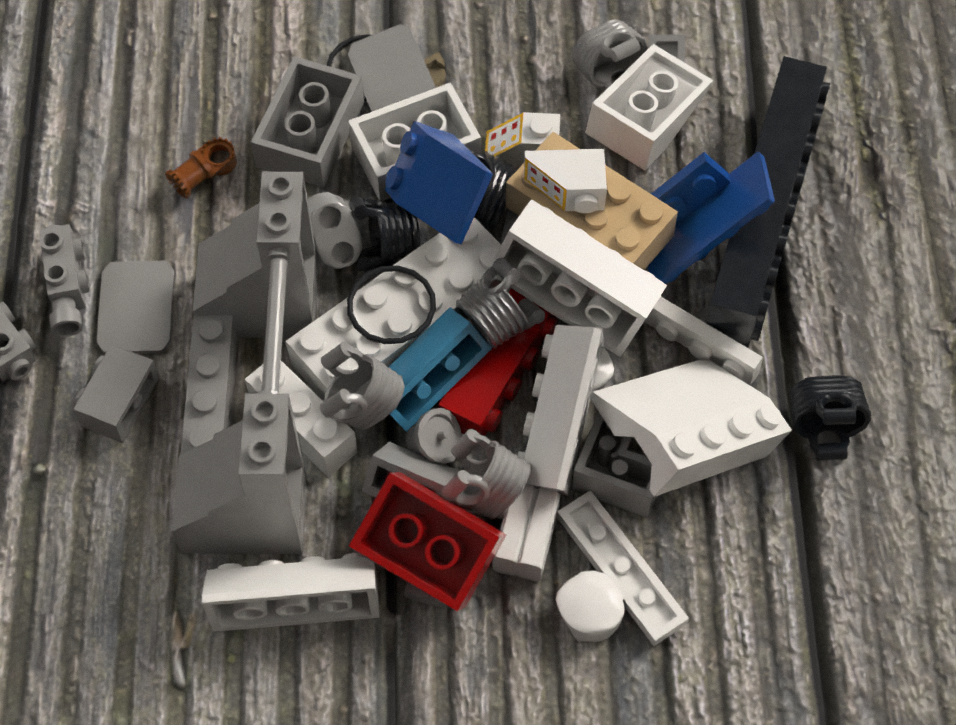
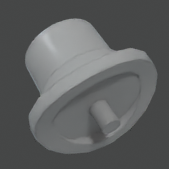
M443 408L431 409L420 416L416 425L407 431L406 446L408 450L423 455L434 463L445 464L453 462L456 458L452 455L451 448L462 437L456 417L449 410Z

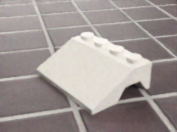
M709 359L693 361L593 391L589 395L614 436L634 437L652 464L650 491L654 497L767 457L792 431L769 397Z

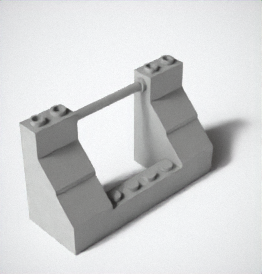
M262 172L260 203L233 218L231 225L199 243L183 434L181 454L178 460L172 533L180 553L303 554L307 477L289 394H279L282 338L292 337L315 321L317 317L319 268L303 172ZM238 338H265L262 389L258 393H245L243 420L231 426Z

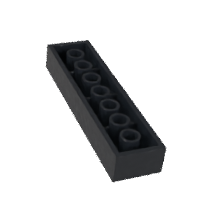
M783 56L755 150V153L760 152L765 157L775 201L765 213L753 218L741 227L733 237L729 238L706 324L749 348L751 340L759 341L830 87V83L823 82L827 70L826 66Z

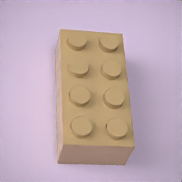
M552 132L536 150H574L580 148ZM524 163L506 182V208L520 216L532 199L541 206L549 208L555 215L574 227L582 229L604 246L617 251L623 258L642 270L647 268L674 236L678 211L606 165L607 192L605 210H597L591 213L564 211L524 179Z

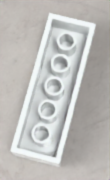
M475 217L462 245L438 233L393 265L415 270L428 280L435 293V314L431 324L419 336L449 307L460 314L456 307V301L462 295H465L467 290L477 283V280L482 278L486 270L491 267L501 247V244ZM398 271L381 273L357 290L353 298V314L358 324L370 334L382 338H401L415 332L426 321L430 311V296L424 285L412 275ZM494 277L490 283L491 288L498 286L501 281ZM346 298L286 340V346L291 365L324 401L325 392L334 375L322 366L321 357L337 345L347 342L352 348L358 349L364 355L369 354L389 367L418 337L400 344H382L368 340L351 323L347 315ZM349 358L338 367L345 370H354L358 368V363L354 359Z

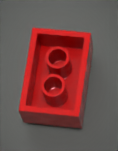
M390 472L351 540L349 547L458 612L467 606L504 541L506 534L403 473Z

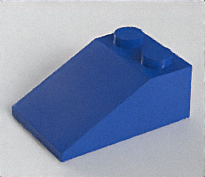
M414 121L410 131L406 132L401 140V152L395 166H392L387 173L384 190L405 210L453 242L462 245L493 173L454 134Z

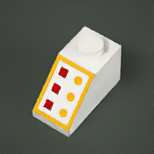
M523 112L486 132L485 151L491 155L494 154L496 158L500 157V160L506 161L509 165L512 164L514 168H520L524 163L525 151H535L552 132L559 135L560 114Z
M604 149L525 151L524 179L564 211L591 213L597 210H605L607 184Z

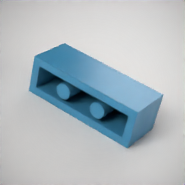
M451 307L389 366L391 370L396 371L398 375L402 376L405 385L403 397L397 408L389 416L406 432L419 420L421 415L430 410L492 349L475 327Z

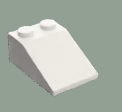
M653 44L592 103L585 133L641 169L646 170L666 150L712 86L713 80Z

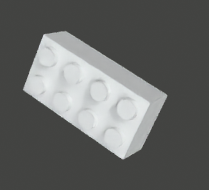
M532 199L508 231L491 265L493 266L498 258L506 259L521 273L520 279L516 283H512V289L570 326L602 329L604 337L603 347L621 357L667 286L650 272L642 270L623 258L617 251L604 246L582 229L574 227L555 215L549 208L541 206ZM498 274L495 276L496 279L502 282L503 279Z

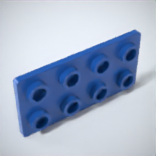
M703 152L651 193V195L678 211L674 236L648 265V272L664 284L673 282L680 273L696 261L704 259L717 245L725 239L733 237L741 227L756 216L762 215L767 211L775 199L765 157L760 152H756L731 173H728Z

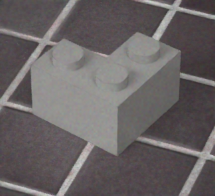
M598 412L575 466L572 490L581 494L591 490L598 500L648 518L656 496L654 497L650 491L651 462L646 456L631 451L636 439L634 437L614 436Z

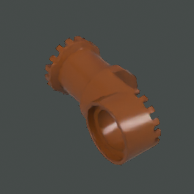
M215 137L212 141L208 140L198 150L190 152L189 159L174 171L170 169L166 171V179L171 185L175 184L173 189L178 188L176 192L181 197L187 199L191 195L190 191L204 179L210 180L215 175L221 176L232 172L237 164L234 146L231 141L228 142V139H222V137H219V139ZM223 150L229 153L228 159L222 163H213L209 160L210 156L216 151Z

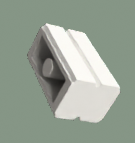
M525 485L519 497L498 517L503 519L500 531L505 533L506 537L493 558V570L507 575H518L520 578L541 581L557 520V511L560 508L561 494L556 491L543 488L536 489L534 486Z

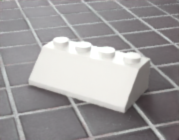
M556 325L554 334H547L545 337L541 357L548 360L544 374L537 373L532 396L538 397L535 413H527L523 429V435L529 436L526 452L519 451L517 454L518 458H523L524 462L530 464V475L526 485L534 486L536 489L543 488L556 491L562 496L568 497L591 400L589 395L593 391L604 345L603 330L600 328Z
M350 553L344 555L342 559L331 560L311 556L295 563L266 560L261 562L259 566L248 567L228 563L220 565L218 569L206 571L202 591V604L213 632L380 618L376 564L360 553Z

